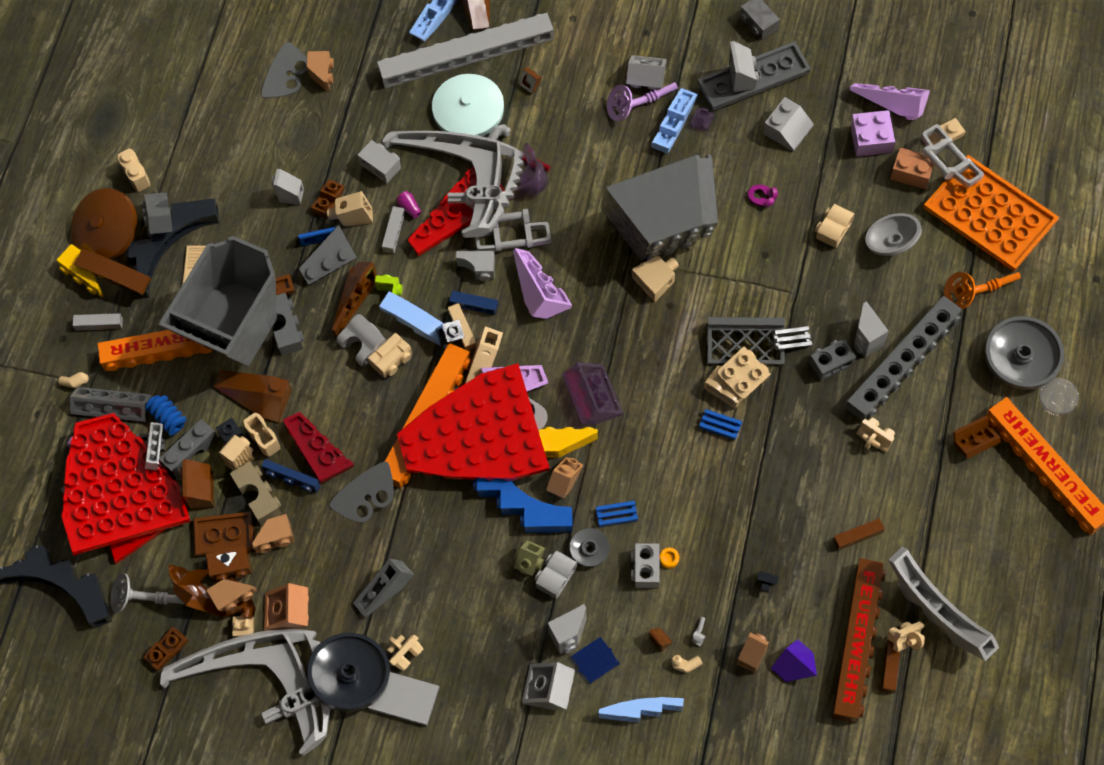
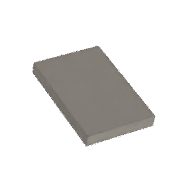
M390 672L385 692L368 709L427 726L440 687Z

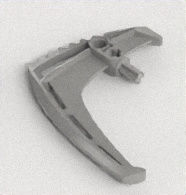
M391 131L383 139V146L385 148L393 144L444 152L472 162L477 176V185L469 187L465 193H448V203H466V206L474 209L470 226L462 230V236L465 238L481 237L489 233L503 216V207L509 206L508 199L514 198L512 192L517 190L516 183L520 182L518 175L522 173L520 166L524 165L521 160L524 157V153L509 144L479 135L446 131ZM502 155L514 157V164L505 191L501 192ZM496 210V213L491 220L493 211Z
M275 629L256 632L218 643L163 668L160 684L165 689L170 681L198 673L233 666L265 665L276 674L287 692V695L279 701V705L262 712L265 723L268 724L282 716L286 718L297 716L304 740V745L299 751L302 756L316 748L327 737L330 708L321 703L316 697L312 700L306 699L307 695L313 692L309 686L302 662L292 644L308 640L313 652L320 644L319 641L314 640L317 634L315 631ZM286 639L288 642L286 644L253 649L255 644ZM245 647L243 652L213 659L215 655ZM204 660V662L201 664L182 670L190 665H193L197 662ZM291 702H294L293 708H290ZM319 704L322 705L323 713L322 732H320L319 729V721L316 707Z

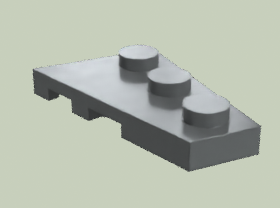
M337 225L298 269L307 285L357 257L340 226Z

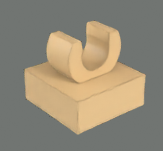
M241 616L233 617V638L254 633V617L252 619Z

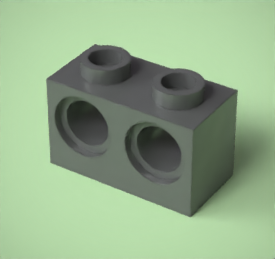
M845 339L835 340L828 347L815 350L811 354L809 363L820 381H823L854 365L856 356ZM841 352L844 356H838L836 353ZM823 360L826 361L828 364L822 365L819 363V361Z

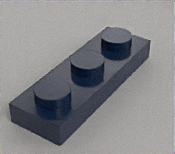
M266 459L262 464V468L268 477L273 479L278 477L283 479V482L293 486L295 484L306 492L310 493L313 491L318 493L320 488L318 479Z

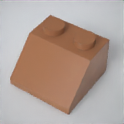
M900 147L890 180L926 190L934 164L921 153Z
M288 583L266 592L264 631L302 629L307 627L309 620L308 587Z

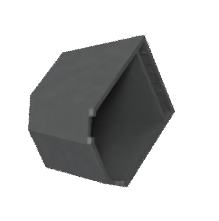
M707 154L705 158L695 155L606 187L600 206L601 210L641 261H648L661 254L665 256L670 255L677 248H689L697 240L712 235L718 224L711 154Z
M235 236L228 237V240L216 244H207L161 319L159 326L250 366L277 319L276 279L268 251Z

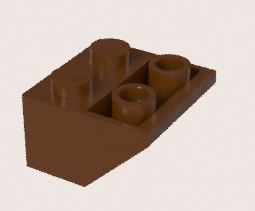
M187 459L182 460V467L179 468L180 478L183 479V485H180V496L184 498L185 504H188L191 510L214 508V471L210 464Z

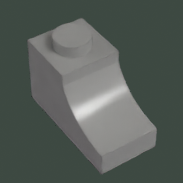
M494 251L456 252L457 265L473 271L476 279L481 281L495 279Z

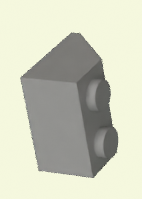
M732 41L730 42L728 62L734 92L755 90L756 82H759L758 71L754 69L756 67V58L752 56L751 49Z
M631 55L628 62L626 84H630L634 88L648 86V89L651 90L662 88L667 59Z
M784 97L766 120L763 134L794 152L814 124L800 105Z
M867 301L862 306L854 341L856 351L859 354L862 353L866 358L884 347L889 332Z
M584 604L548 622L549 635L560 655L564 652L565 654L573 652L579 644L587 620Z
M558 662L530 664L522 704L550 710H566L575 670Z

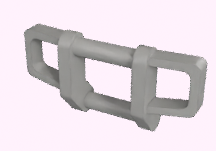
M936 124L923 132L921 139L926 147L921 151V154L930 159L941 171L944 179L955 178L965 187H970L982 180L984 173L970 158L967 159L940 125ZM934 132L938 133L943 139L935 145L927 137ZM948 148L961 163L955 167L947 168L936 155ZM970 169L976 177L968 180L961 173Z
M522 209L521 212L503 214L489 233L481 236L494 235L495 245L481 246L480 237H476L477 251L499 252L502 249L523 246L529 248L551 242L548 222L530 223L528 209ZM524 219L526 239L500 241L498 222ZM545 229L547 237L532 240L531 230Z

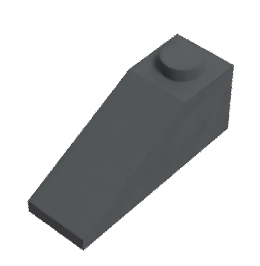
M389 559L353 604L364 617H367L402 590L414 574L403 561Z

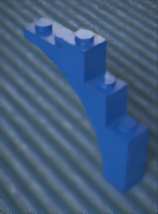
M475 478L473 480L474 490H477L478 497L498 496L497 508H501L502 515H521V527L525 528V533L572 532V507L555 506L538 501L517 488L512 481H506V479L487 480V478Z

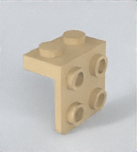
M745 347L740 349L717 372L718 376L741 399H745L771 375L769 369L756 359L751 350H747Z

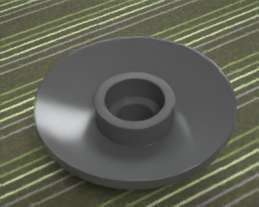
M587 528L580 530L573 536L570 542L571 556L582 566H597L604 562L609 554V541L597 529ZM588 547H592L594 550L593 552L589 553L586 551V549Z

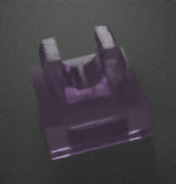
M702 107L701 109L697 108L691 121V127L708 132L714 118V113L708 112V109Z

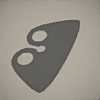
M286 42L274 58L263 84L262 97L270 98L295 93L301 87V80L294 75L288 76L286 72L292 71L294 74L305 73L308 70L307 57L290 42ZM298 61L305 63V68L301 71L294 68L295 63ZM288 80H296L297 86L294 89L287 88L286 82Z
M379 463L359 475L332 499L329 506L340 515L353 521L366 522L373 514V508L370 502L365 500L367 494L371 496V501L377 507H385L393 499V480L389 463ZM380 490L385 491L388 495V499L384 503H380L376 499V494ZM360 505H365L368 508V515L361 518L357 515L356 510Z

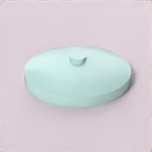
M476 74L458 75L448 79L437 89L432 101L433 116L436 124L442 131L485 136L502 119L504 112L503 96L496 84L486 77Z

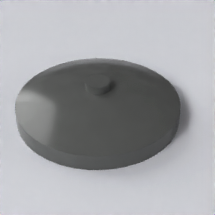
M1017 316L1008 318L993 328L985 345V359L990 371L1001 382L1016 389L1031 390L1047 385L1057 376L1063 364L1064 348L1060 337L1048 324L1036 318Z

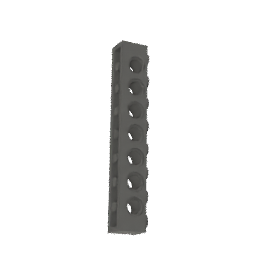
M943 296L849 398L845 408L861 421L872 418L877 412L876 408L880 404L883 406L889 399L888 395L892 391L896 392L899 389L902 379L910 377L914 371L912 368L916 364L919 366L926 358L924 355L928 351L931 353L936 348V342L940 338L943 340L949 333L948 329L952 325L955 327L961 320L960 313L962 309ZM937 319H943L945 322H939ZM925 332H931L933 335H927ZM913 345H919L921 348L917 349ZM901 358H907L909 362H905ZM889 371H895L897 375H892ZM877 384H883L886 388H879ZM866 397H870V398H872L874 401H873V402H868V401L865 400V398H866Z

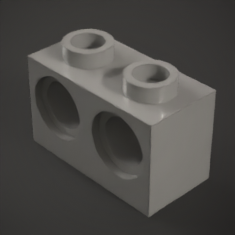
M635 543V550H631V562H635V569H631V581H635V588H659V544ZM648 553L651 557L649 559H642L640 555ZM643 572H648L651 576L647 579H644L640 576V574Z

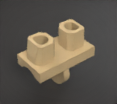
M873 417L869 420L864 419L856 434L867 441L865 448L869 449L873 445L886 453L894 440L895 432L890 428H886L884 431L878 428L879 422Z
M905 622L900 627V630L895 627L889 629L887 639L894 643L893 650L899 652L908 647L915 650L921 649L924 646L925 637L920 632L924 624L921 622L915 624Z
M415 634L411 635L403 645L401 643L405 638L402 635L397 639L393 637L388 639L392 645L387 650L392 654L395 649H398L389 659L390 666H395L404 671L410 665V662L403 655L409 651L414 657H417L422 652L423 648L417 641L419 638Z

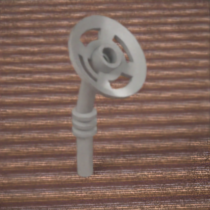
M120 573L116 577L111 591V607L115 613H121L128 600L131 599L154 601L156 604H184L176 595H169L167 592L148 593L133 591L130 588L129 577L125 573Z

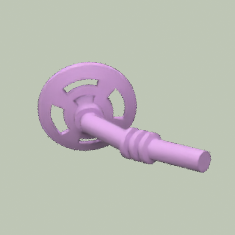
M674 82L659 90L650 91V94L646 93V96L633 100L631 91L627 86L617 85L612 89L607 100L608 114L614 121H622L630 113L631 107L648 102L652 103V100H659L661 96L678 89L677 84ZM613 107H616L619 112L618 116L615 114Z

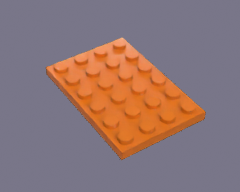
M967 155L966 158H970L984 173L982 180L970 187H965L955 178L946 179L927 200L923 209L1015 272L1056 224L1059 216ZM970 169L961 173L968 180L976 177Z

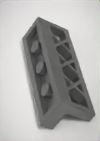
M78 387L70 396L71 414L96 417L114 413L120 419L145 422L147 420V410L145 407L151 399V395Z

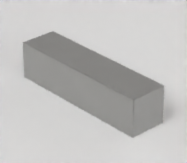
M394 206L392 208L382 244L383 252L395 253L405 216L404 208Z
M121 314L73 316V327L76 331L122 329L123 325Z
M150 423L145 469L157 470L163 428L161 423Z

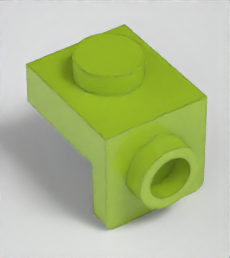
M390 275L376 276L375 284L377 290L390 291L397 296L402 295L403 286L399 283L398 277Z

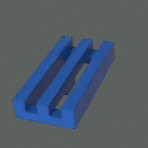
M705 409L699 428L736 441L742 421ZM705 422H708V423L717 425L718 427L726 428V429H729V430H732V431H735V432H734V433H731V432H728V431H725V430H722V429H719V428H716V427L707 425V424H705Z
M635 501L596 507L599 527L638 521ZM631 507H632V509H626V510H620V511H613V512L601 513V512H606V511L619 510V509H625V508H631ZM633 514L630 517L602 521V518Z

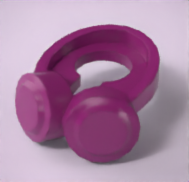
M754 185L748 191L749 200L754 205L764 208L773 205L778 195L776 187L769 188L765 185ZM761 190L764 192V195L769 196V199H758L754 196V192Z

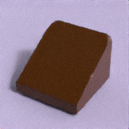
M661 628L649 631L650 640L660 651H664L672 644L671 639Z

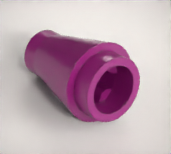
M405 191L397 197V205L404 208V211L410 214L413 219L422 213L412 193Z

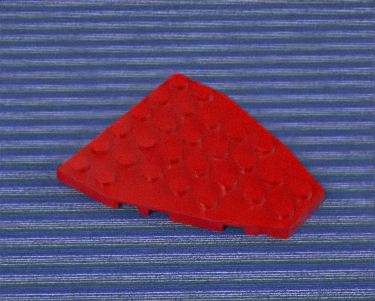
M518 363L481 373L429 406L397 434L407 472L411 473L420 472L429 476L433 474L447 479L475 480V478H487V480L506 479V481H513L550 470Z
M111 413L75 423L74 435L70 444L71 448L66 460L65 493L62 520L73 556L190 522L184 499L180 496L179 484L171 478L167 469L160 463L157 470L145 469L147 444L130 431V427L122 423L117 415Z

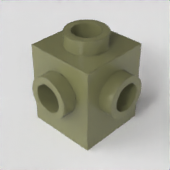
M527 540L515 553L514 560H516L514 568L520 570L523 574L531 576L536 570L540 571L544 563L542 556L545 548Z

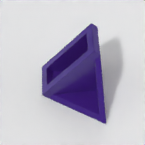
M799 640L788 646L771 667V670L785 682L817 676L814 654Z

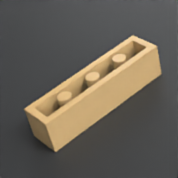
M459 303L448 307L452 321L460 320L465 336L461 341L465 350L469 351L476 348L477 343Z

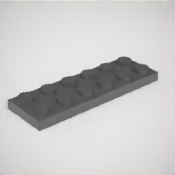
M794 41L755 57L756 67L754 69L758 71L759 82H756L755 90L734 92L729 67L699 78L698 85L712 111L809 74L811 68L796 42Z

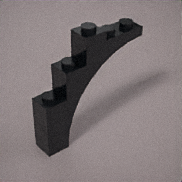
M215 198L171 204L172 232L150 234L149 230H147L148 239L132 241L126 250L127 260L131 261L134 270L152 279L159 260L176 241L194 230L218 224L219 209ZM151 280L144 294H140L141 298H149Z
M44 545L34 546L30 551L24 552L26 560H18L8 567H0V586L23 581L48 584L57 587L75 599L93 629L113 622L100 579L96 574H85L78 579L73 563L68 559L59 560L53 565L49 551Z

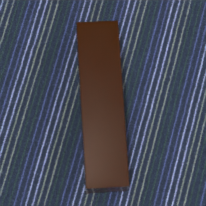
M880 518L835 535L833 541L839 551L882 534L885 528Z
M888 640L882 691L895 693L900 651L893 650L894 643Z

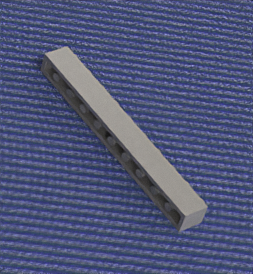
M548 13L537 14L534 17L520 19L496 28H489L482 32L471 33L447 42L436 43L430 47L419 48L416 51L402 53L391 58H384L377 62L384 87L389 88L554 40V29Z

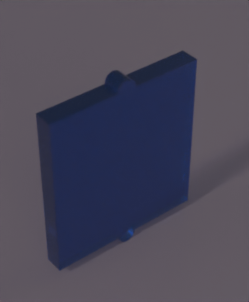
M601 637L571 656L579 667V672L584 674L590 684L620 664L613 655L612 648H608Z

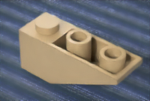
M484 327L481 331L465 383L482 373L481 368L492 367L502 338V332L488 327Z

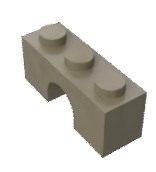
M248 462L230 473L242 495L249 491L259 492L257 499L249 503V506L261 526L265 524L267 519L281 515L279 507L282 505L276 496L272 498L269 493L272 489L267 481L263 482L260 477L263 474L258 466L253 467L252 463Z

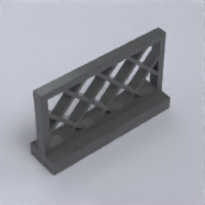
M708 317V365H724L732 358L729 354L735 348L738 350L742 349L739 345L745 339L753 345L750 349L751 351L756 348L763 355L758 360L764 365H784V350H777L780 353V360H772L768 356L775 348V344L767 336L773 331L784 330L785 318ZM712 331H720L725 337L717 343L712 338ZM733 332H740L744 337L736 343L729 336ZM752 332H758L763 337L757 343H754L748 336ZM726 339L734 345L728 352L720 346ZM764 339L772 345L766 353L758 346ZM716 348L724 354L720 360L712 359V352Z

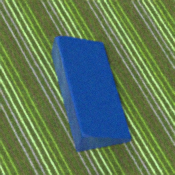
M335 227L299 234L298 238L301 246L323 242Z

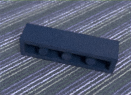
M452 291L450 297V306L459 303L462 309L496 315L499 305L496 299Z

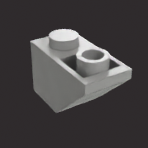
M277 169L276 175L272 177V186L275 189V195H277L279 203L301 205L304 192L302 181L281 169Z

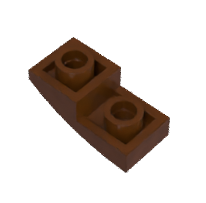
M329 179L320 190V196L311 206V213L327 219V209L335 208V200L342 196L345 186Z
M172 627L160 642H155L143 658L159 671L189 640L178 629Z

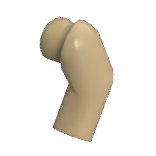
M83 372L76 373L71 377L61 376L59 378V385L78 388L82 384L87 383L89 378Z
M680 655L673 656L671 660L674 669L685 673L703 664L698 655L689 661L682 659Z

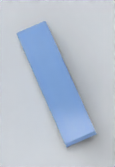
M433 0L431 4L427 3L409 33L425 41L443 22L458 0Z
M680 89L668 108L667 115L660 125L659 132L652 141V148L667 154L669 153L698 94Z
M389 291L379 306L380 310L396 317L398 322L412 328L418 335L440 345L436 328L443 323Z
M658 697L621 702L599 709V718L640 723L641 715L661 717L662 709L682 711L684 698Z

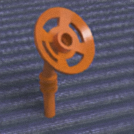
M956 272L948 278L944 288V296L961 309H965L972 303L975 294L985 291L992 292L997 290V288L1000 289L1005 284L1021 279L1019 272L1000 279H991L986 284L975 286L974 280L969 274ZM961 277V280L957 281L953 286L955 280ZM967 280L970 281L972 287L969 286ZM951 292H954L955 297L958 299L956 303L952 300Z

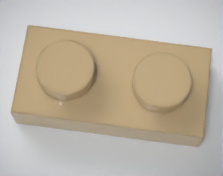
M956 118L940 126L953 141L964 136L966 132ZM936 132L927 136L933 145L943 140Z

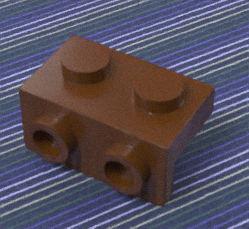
M987 416L977 419L953 432L954 445L966 459L1001 443L1000 436L989 426V418Z

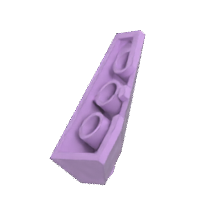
M858 83L850 86L851 91L898 115L906 116L905 118L909 120H916V118L923 115L930 91L909 87L897 90L895 86L879 89L878 85Z
M515 248L513 253L524 301L529 309V313L533 317L547 319L570 309L572 304L561 288L557 289L552 284L554 280L551 276H547L541 271L542 266L529 251Z

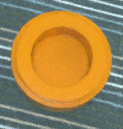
M665 548L659 555V562L664 568L672 569L679 563V554L673 548Z

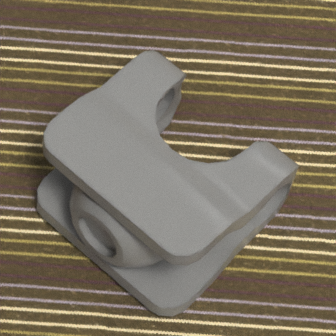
M358 314L338 335L336 341L343 348L349 347L357 341L362 342V348L356 355V361L361 366H366L369 364L368 357L387 340L372 323L367 321L361 314Z

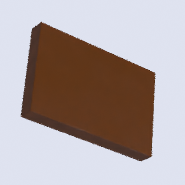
M252 511L193 518L196 558L205 557L207 553L246 546L248 551H255L252 544L254 541Z

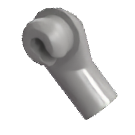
M504 124L496 126L491 130L488 138L497 140L498 136L504 135L508 137L511 129Z

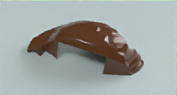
M169 565V577L173 583L174 592L186 606L220 617L230 616L241 612V617L252 619L254 617L256 608L252 598L245 602H239L236 604L237 607H230L227 613L217 609L207 592L208 588L200 583L210 570L187 571L181 566ZM230 577L229 579L230 581L238 582L232 577Z

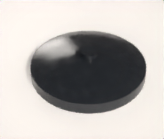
M340 633L325 639L313 651L308 663V682L313 694L321 703L337 711L354 712L371 706L383 695L389 682L390 665L385 651L373 639L358 633Z

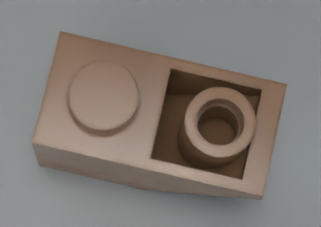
M308 51L307 69L309 76L325 91H330V84H333L331 69H334V59L330 57L329 51Z
M566 457L553 470L546 491L565 498L577 480L583 464L574 458Z
M284 514L266 520L252 543L256 553H266L271 551L272 548L287 547L290 543L295 542L287 515Z
M223 579L207 589V592L217 609L227 613L230 607H237L236 604L239 602L250 600L254 596L253 593L257 592V589L248 584Z
M750 633L740 653L737 665L756 673L767 651L769 642L766 641V638L758 633H755V635Z

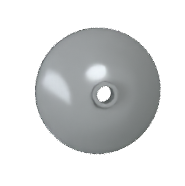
M896 213L876 221L868 229L865 240L867 247L873 253L893 256L910 249L920 238L922 229L916 217L906 213Z

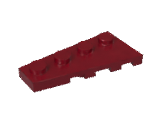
M301 412L283 419L285 428L316 479H318L319 484L354 467V463L350 459L348 460L338 448H335L329 442V439L322 435Z

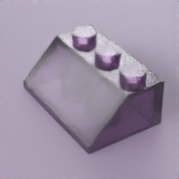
M577 362L562 374L582 424L596 425L623 414L603 364Z

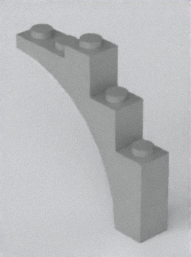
M901 547L888 560L900 581L898 586L904 597L920 606L930 622L945 629L953 644L984 661L999 648L992 633L970 620L938 591L921 571L908 549Z

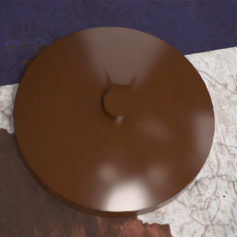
M101 188L92 191L78 204L72 218L71 234L75 247L79 250H88L110 260L116 259L128 249L135 236L137 228L135 207L132 201L120 191L111 188Z

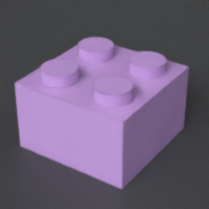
M889 110L852 115L850 126L856 157L893 153L895 138Z

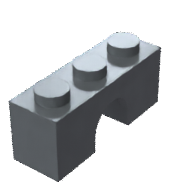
M167 192L144 194L145 201H141L144 224L145 227H149V233L172 232Z
M286 293L276 295L277 319L275 322L282 321L286 323L282 329L274 331L282 356L302 350L301 342L305 341L302 331L297 330L296 326L300 324L297 315L292 314L291 310L295 308L292 299H288Z
M200 419L159 460L163 467L178 479L180 477L179 468L182 467V460H190L199 450L206 452L219 438L215 431Z

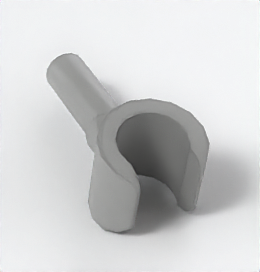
M704 617L700 618L698 628L692 638V642L698 646L702 645L706 637L701 634L705 622Z

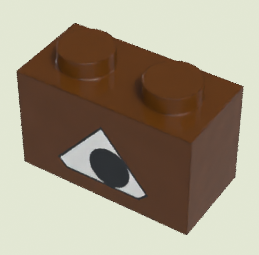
M246 546L206 554L208 570H210L209 576L213 582L218 583L223 579L228 580L230 577L241 579L247 577L248 574H252L249 551Z

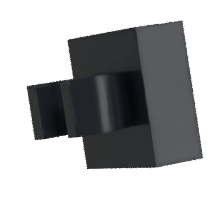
M759 571L757 580L763 581L761 591L769 593L771 583L777 584L779 576Z

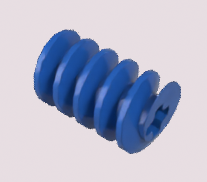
M157 395L147 402L145 408L157 422L163 424L164 430L168 432L169 436H173L183 428L187 418L185 416L182 417V412L177 411L178 408L176 406H172L173 403L168 401L167 396L160 397Z

